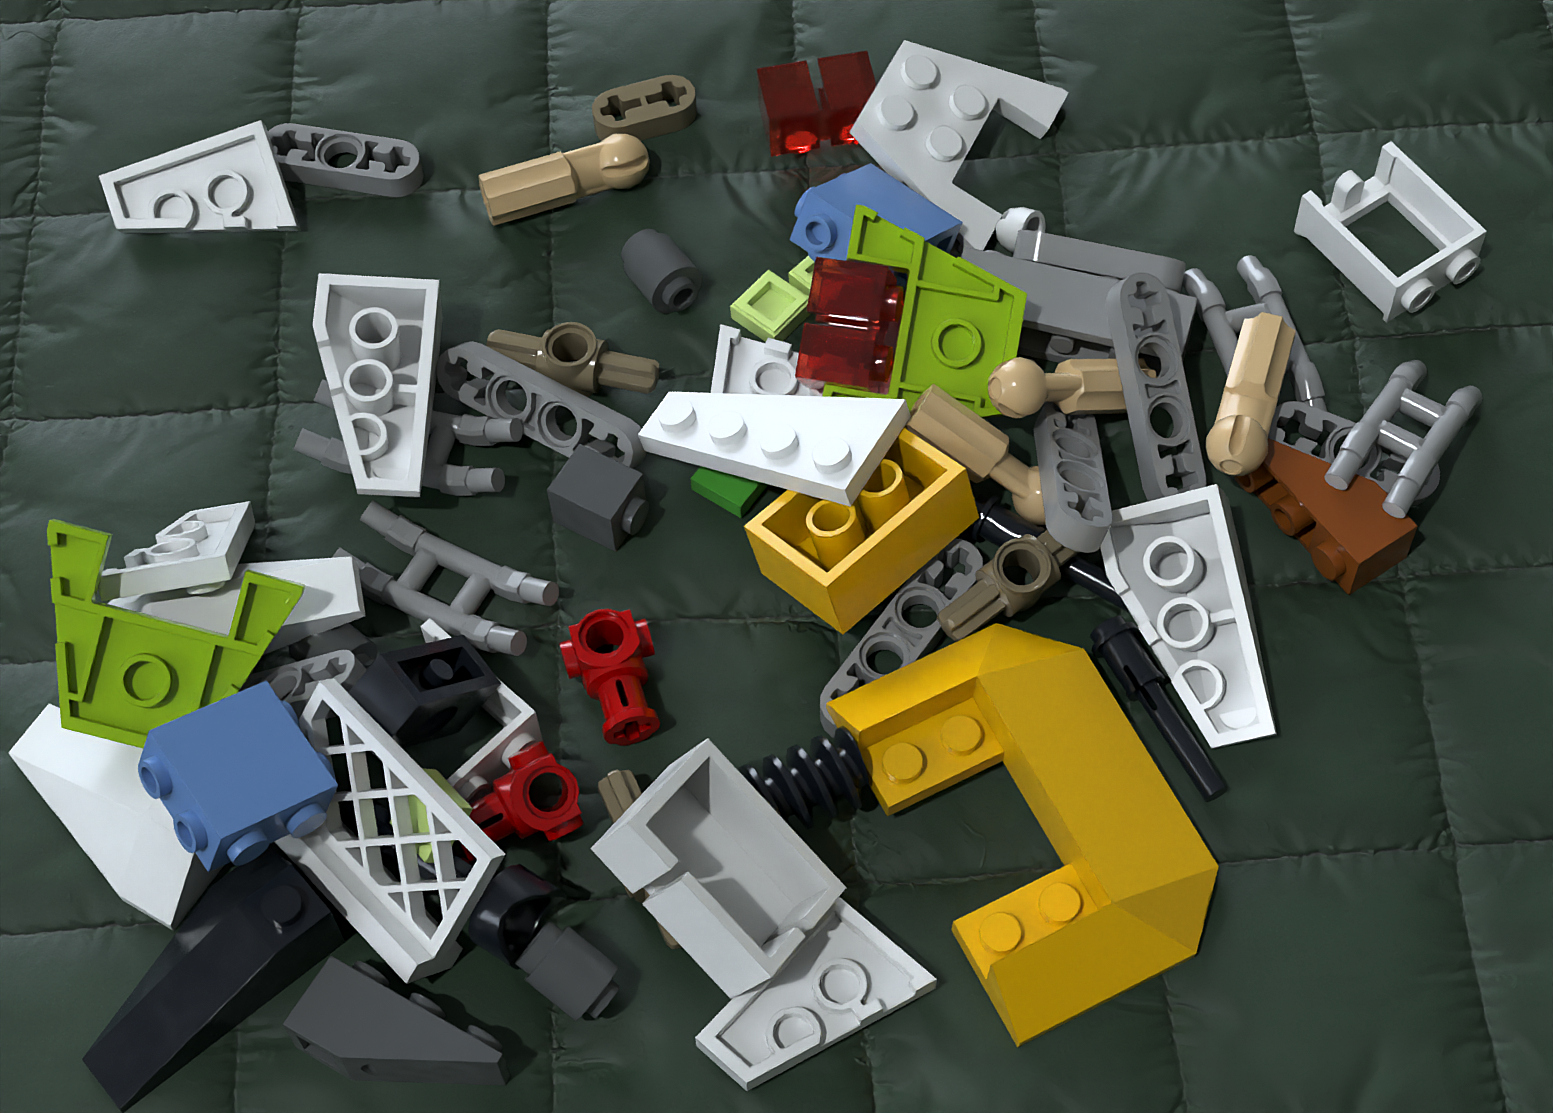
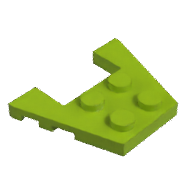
M856 204L846 263L902 272L908 275L888 394L824 384L822 397L906 399L910 412L922 393L932 384H935L983 419L1005 416L991 403L988 395V379L999 364L1017 357L1027 293L959 256L956 258L924 241L925 238L907 228L902 229L877 215L878 212L866 206Z
M56 519L49 520L47 540L51 548L53 578L50 581L52 603L55 604L57 630L55 649L61 728L144 748L149 730L238 693L302 597L306 586L298 582L247 570L245 571L229 635L98 602L96 595L113 534Z

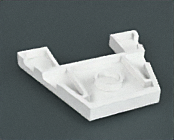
M904 40L849 133L887 174L901 183L905 182L910 189L963 222L956 237L961 243L957 248L961 254L964 247L983 251L1002 214L955 186L952 180L992 109L1041 139L1050 128L1068 92L1050 84Z

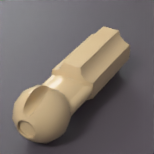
M612 134L600 143L565 153H553L478 175L479 187L492 225L495 226L574 203L576 199L613 188L630 189L643 180L649 169L650 161L645 145L637 137L628 134Z
M1261 312L1258 316L1244 319L1215 424L1206 437L1208 459L1217 470L1225 474L1244 476L1256 471L1268 454V435L1296 330L1284 322L1282 316Z
M1017 357L999 364L988 379V395L992 405L1002 415L1012 418H1022L1037 412L1044 402H1054L1065 415L1127 413L1116 359H1069L1059 363L1055 373H1044L1034 361ZM1138 358V364L1144 374L1151 378H1157L1155 370L1150 369L1146 365L1144 358Z
M932 384L913 405L910 411L911 417L904 428L965 467L968 478L973 482L978 483L988 478L996 481L1012 493L1015 510L1022 518L1037 526L1046 525L1038 466L1028 467L1008 453L1009 437L941 388Z

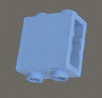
M870 163L847 174L843 173L837 178L817 187L809 188L796 205L795 216L798 219L789 240L806 250L809 257L816 263L831 267L854 282L857 290L888 299L906 290L908 278L906 273L846 263L856 204L866 206L878 212V216L902 229L907 228L925 238L924 241L950 254L963 222Z
M267 680L149 730L138 763V774L144 789L152 798H160L173 818L174 830L179 842L187 852L196 853L208 872L229 862H232L235 866L246 864L261 855L270 843L289 834L293 838H300L311 833L326 820V811L338 786L329 760L321 752H315L300 730L299 720L294 709L288 702L278 698Z

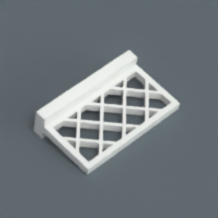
M334 678L320 680L299 719L300 730L315 752L324 754L331 765V754L346 753L351 791H335L326 811V820L311 833L300 838H293L289 834L274 842L406 984L450 969L463 949L455 940L506 854ZM330 708L340 717L344 744L329 746L325 717ZM372 750L382 760L386 788L371 789L365 751ZM407 795H415L426 806L429 832L413 833ZM388 797L394 835L378 836L372 798ZM353 800L359 837L341 821L338 801ZM451 840H459L477 859L467 878H456ZM431 842L437 879L420 880L415 843ZM380 846H396L401 882L382 864ZM439 890L443 916L440 924L425 909L422 891Z

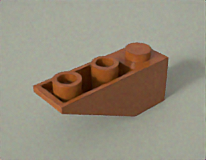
M1268 438V454L1259 468L1249 474L1234 476V478L1245 491L1254 492L1269 508L1274 522L1283 533L1288 536H1294L1311 554L1315 567L1325 578L1335 580L1350 595L1407 558L1418 526L1407 514L1404 518H1396L1384 511L1382 504L1388 494L1375 481L1355 474L1347 489H1336L1330 486L1324 478L1331 463Z

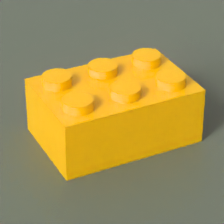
M903 428L851 507L786 490L744 525V529L761 573L844 635L979 518L966 468L906 428Z

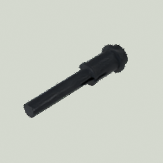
M982 494L975 499L979 518L967 528L971 531L970 538L978 541L982 537L998 547H1001L1009 540L1021 538L1025 534H1030L1037 538L1046 531L1045 528L1038 527L1001 506V498L996 495L989 499ZM1075 555L1059 567L1062 576L1130 613L1122 598L1117 594L1107 578L1106 571L1078 555Z
M1115 616L1104 621L1090 634V638L1094 642L1091 650L1097 658L1103 657L1126 691L1128 699L1130 701H1140L1205 802L1217 799L1227 791L1228 787L1162 689L1161 685L1165 677L1157 670L1136 638L1138 633L1137 626L1133 622L1126 623L1122 616Z

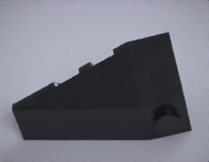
M269 846L257 858L236 867L213 884L82 1058L83 1062L122 1113L126 1112L343 945L345 940L332 912L294 866Z

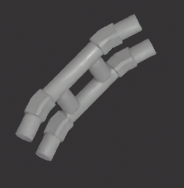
M1252 255L1245 256L1238 262L1237 271L1246 282L1247 290L1253 296L1255 305L1226 311V305L1221 293L1214 283L1205 277L1200 269H1189L1184 273L1183 287L1190 296L1197 298L1196 310L1201 321L1206 325L1227 377L1238 342L1235 333L1241 331L1244 319L1254 318L1261 312L1282 316L1284 322L1296 330L1282 298V290L1277 279L1268 268L1263 267L1260 261ZM1296 330L1285 374L1289 373V380L1297 401L1328 412L1319 373L1315 364L1310 361Z
M1411 360L1400 364L1394 370L1388 383L1365 415L1347 435L1338 455L1324 476L1326 482L1336 489H1347L1357 470L1361 468L1376 443L1407 458L1397 476L1396 482L1382 504V508L1389 515L1396 518H1404L1444 452L1461 427L1466 424L1475 409L1482 403L1481 391L1475 386H1466L1458 389L1444 406L1414 392L1427 375V368L1423 362ZM1396 412H1401L1430 426L1431 429L1424 439L1390 423Z
M322 379L313 401L335 410L328 382ZM432 410L429 429L431 437L427 444L422 486L440 489L441 493L455 496H472L478 492H500L505 484V476L502 469L456 466L447 464V460L455 439L459 440V443L473 446H492L497 442H518L523 434V426L520 419H493L491 416H473L468 414L458 416ZM302 428L294 446V451L319 460L322 465L336 471L352 474L343 441L333 437L329 439Z
M372 500L360 521L383 535L386 541L398 549L414 556L399 579L395 581L392 576L380 571L368 562L365 564L341 547L338 548L332 557H352L357 561L362 594L367 598L382 605L388 604L424 622L430 618L445 632L454 636L464 635L474 648L491 653L498 651L519 656L524 652L527 645V637L523 631L502 627L498 622L485 620L474 615L491 589L499 596L524 604L532 602L552 606L559 596V588L555 582L534 578L530 573L517 571L506 565L502 567L427 533L425 528L412 523L402 515L397 516L375 500ZM438 565L468 578L450 606L420 592Z

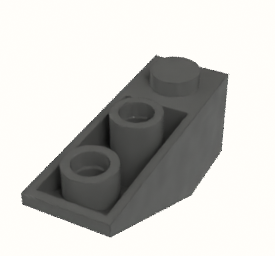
M330 956L283 1023L297 1049L354 1081L506 1086L511 1078L505 1058L501 1053L503 1046L493 1036L472 1025H469L465 1032L444 1021L446 1014L435 1003L417 993H412L408 999L387 988L390 983L380 972L361 961H356L350 967Z

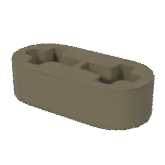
M665 75L605 91L594 100L592 105L595 133L600 140H604L612 134H628L642 141L680 131L688 127L696 118L695 87L682 76ZM674 100L677 106L669 107L666 101ZM620 113L623 120L615 121L612 115Z

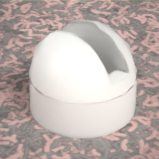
M1025 207L1008 209L1003 213L1002 219L995 226L997 240L1003 248L1014 253L1018 230L1045 233L1044 215L1040 211Z

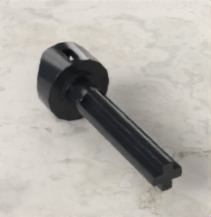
M373 799L378 836L394 835L393 827L389 823L391 820L390 809ZM353 800L344 801L339 809L343 815L341 821L353 833L358 835ZM395 845L380 846V851L398 862ZM452 850L456 878H467L474 864ZM417 854L420 877L425 880L437 879L435 864L425 863ZM511 865L496 877H492L473 909L468 928L470 940L516 970L521 969L515 964L539 933L542 923L551 909L562 899L567 898L566 893L523 865Z

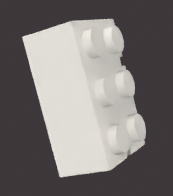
M709 738L671 763L590 848L632 894L641 888L648 892L650 896L642 903L643 906L730 999L772 978L806 937L803 933L817 924L846 889V886Z

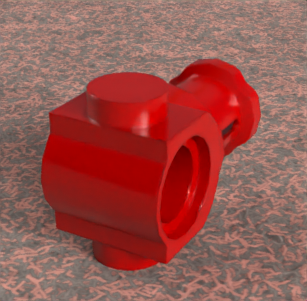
M598 609L586 614L578 624L568 626L571 639L559 642L568 678L573 679L581 676L584 689H586L589 697L600 701L606 721L602 726V733L607 743L624 746L645 740L657 731L660 726L658 714L654 709L648 707L642 688L648 681L649 676L643 658L655 655L647 622L645 619L634 621L630 609L621 612L612 609ZM613 644L619 646L617 650L611 653L601 654L595 652L597 648L603 645ZM621 700H625L626 707L622 705Z
M543 740L508 757L507 759L512 768L507 774L493 780L494 792L469 804L473 808L469 817L476 824L499 814L498 817L478 826L494 843L513 833H516L523 840L538 831H544L548 841H552L584 824L580 816L582 812L577 804L579 796L577 780L569 769L556 762L553 754L548 752ZM546 772L556 774L562 784V795L559 801L546 809L536 808L529 797V787L533 779L539 774ZM458 840L467 859L470 862L477 860L475 856Z

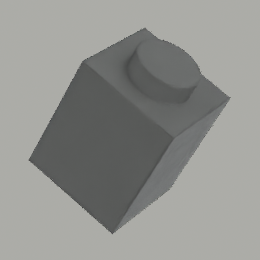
M581 444L578 445L547 489L553 522L615 552L628 534L634 535L641 529L649 512V502L646 499L643 473Z

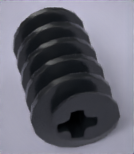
M844 726L835 730L834 746L822 735L812 738L810 744L811 758L799 745L796 744L789 747L786 753L787 768L773 754L763 758L762 777L749 764L738 768V771L788 825L789 816L795 815L806 829L814 827V806L819 805L831 820L837 818V797L843 795L855 810L862 808L861 788L869 785V778L861 752L852 735Z

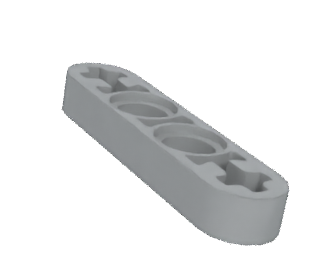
M1138 272L1117 282L1109 290L1106 297V311L1142 487L1147 500L1152 501L1206 487V474L1168 293L1157 277L1149 273ZM1133 294L1135 299H1144L1146 309L1141 311L1140 307H1131L1128 297ZM1138 328L1141 331L1152 328L1153 332L1138 338L1134 335V330ZM1142 347L1154 350L1160 358L1161 372L1157 378L1145 375L1140 369L1138 353ZM1155 406L1164 408L1172 417L1174 429L1169 438L1159 436L1151 426L1150 414ZM1176 446L1177 455L1171 456L1170 454L1160 458L1159 452ZM1166 476L1181 477L1183 488L1179 490L1174 487L1168 488Z
M471 341L449 348L441 354L437 362L436 374L439 384L452 398L487 416H491L493 419H520L524 435L569 458L579 444L632 469L640 465L647 455V451L644 450L638 437L641 427L632 419L481 343ZM461 361H468L467 370L460 366ZM467 371L478 378L467 381ZM493 375L490 381L485 379L486 377ZM509 380L521 385L526 393L527 403L524 411L515 409L507 400L505 392ZM558 406L568 408L575 416L577 430L574 436L565 435L556 425L555 411ZM592 436L597 438L596 440L588 443L589 439ZM613 436L618 437L617 447L625 452V455L619 458L614 456L615 446L607 441V439Z
M1045 402L1033 430L1046 528L1058 543L1069 549L1084 553L1095 552L1100 548L1113 519L1096 419L1093 414L1065 415L1054 402Z
M954 539L905 582L825 686L820 696V721L824 730L832 738H834L837 727L826 709V703L859 688V682L862 685H866L887 675L876 673L868 667L866 661L871 654L879 650L895 652L903 662L900 667L902 668L931 654L946 634L938 619L930 626L916 628L905 622L902 614L909 606L924 604L931 607L938 616L942 609L977 584L975 573L983 567V558L973 544L962 539ZM957 563L964 564L965 575L958 572L955 573L945 585L944 596L938 590L943 581L944 566L952 569Z

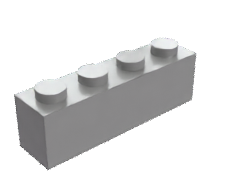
M964 247L961 258L1027 293L1018 354L1057 363L1069 359H1116L1106 311V297L1109 290L1121 280L1111 276H1096L1058 266L1009 257L997 251H982ZM1166 289L1183 363L1191 335L1197 298ZM1133 294L1128 297L1131 307H1140L1141 311L1146 309L1144 299H1135ZM1151 327L1143 331L1138 328L1134 330V335L1138 338L1153 331ZM1142 347L1138 353V358H1144L1146 365L1150 369L1155 370L1156 377H1158L1161 372L1159 356L1154 350Z

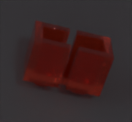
M867 50L817 58L823 88H818L822 110L818 108L806 60L757 68L759 109L771 157L789 153L800 154L809 150L819 149L820 141L830 140L831 146L859 143L849 132L877 86Z
M816 257L807 312L816 314L815 321L817 323L864 329L867 332L804 323L795 378L806 388L823 390L824 384L877 393L879 382H888L892 369L893 347L887 346L884 343L885 334L888 333L890 322L898 323L900 319L904 296L903 287L896 286L897 279L888 266Z

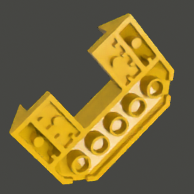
M995 623L826 703V709L836 727H846L855 740L867 770L869 785L887 817L1003 761L1064 864L1063 867L953 921L951 931L1017 1048L1195 957L1219 866L1084 648Z

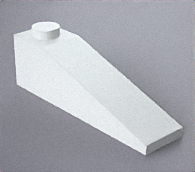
M318 274L313 330L357 494L420 497L437 379L436 369L439 360L443 319L439 280Z
M1215 484L1113 510L1112 523L1100 546L1107 578L1117 594L1122 598L1136 621L1140 632L1171 679V683L1210 747L1216 749L1277 735L1243 559L1229 499L1226 494Z
M352 557L237 564L231 580H226L223 587L211 592L189 594L185 587L113 599L108 603L113 606L229 635L245 571L252 570L305 584L302 597L264 654L296 643L310 635L325 632L365 617L358 563Z
M48 704L8 752L9 755L66 826L87 856L90 857L118 896L126 903L174 931L223 866L208 872L196 853H189L183 848L176 836L173 818L160 798H152L141 783L138 774V763L143 748L61 728L60 708Z

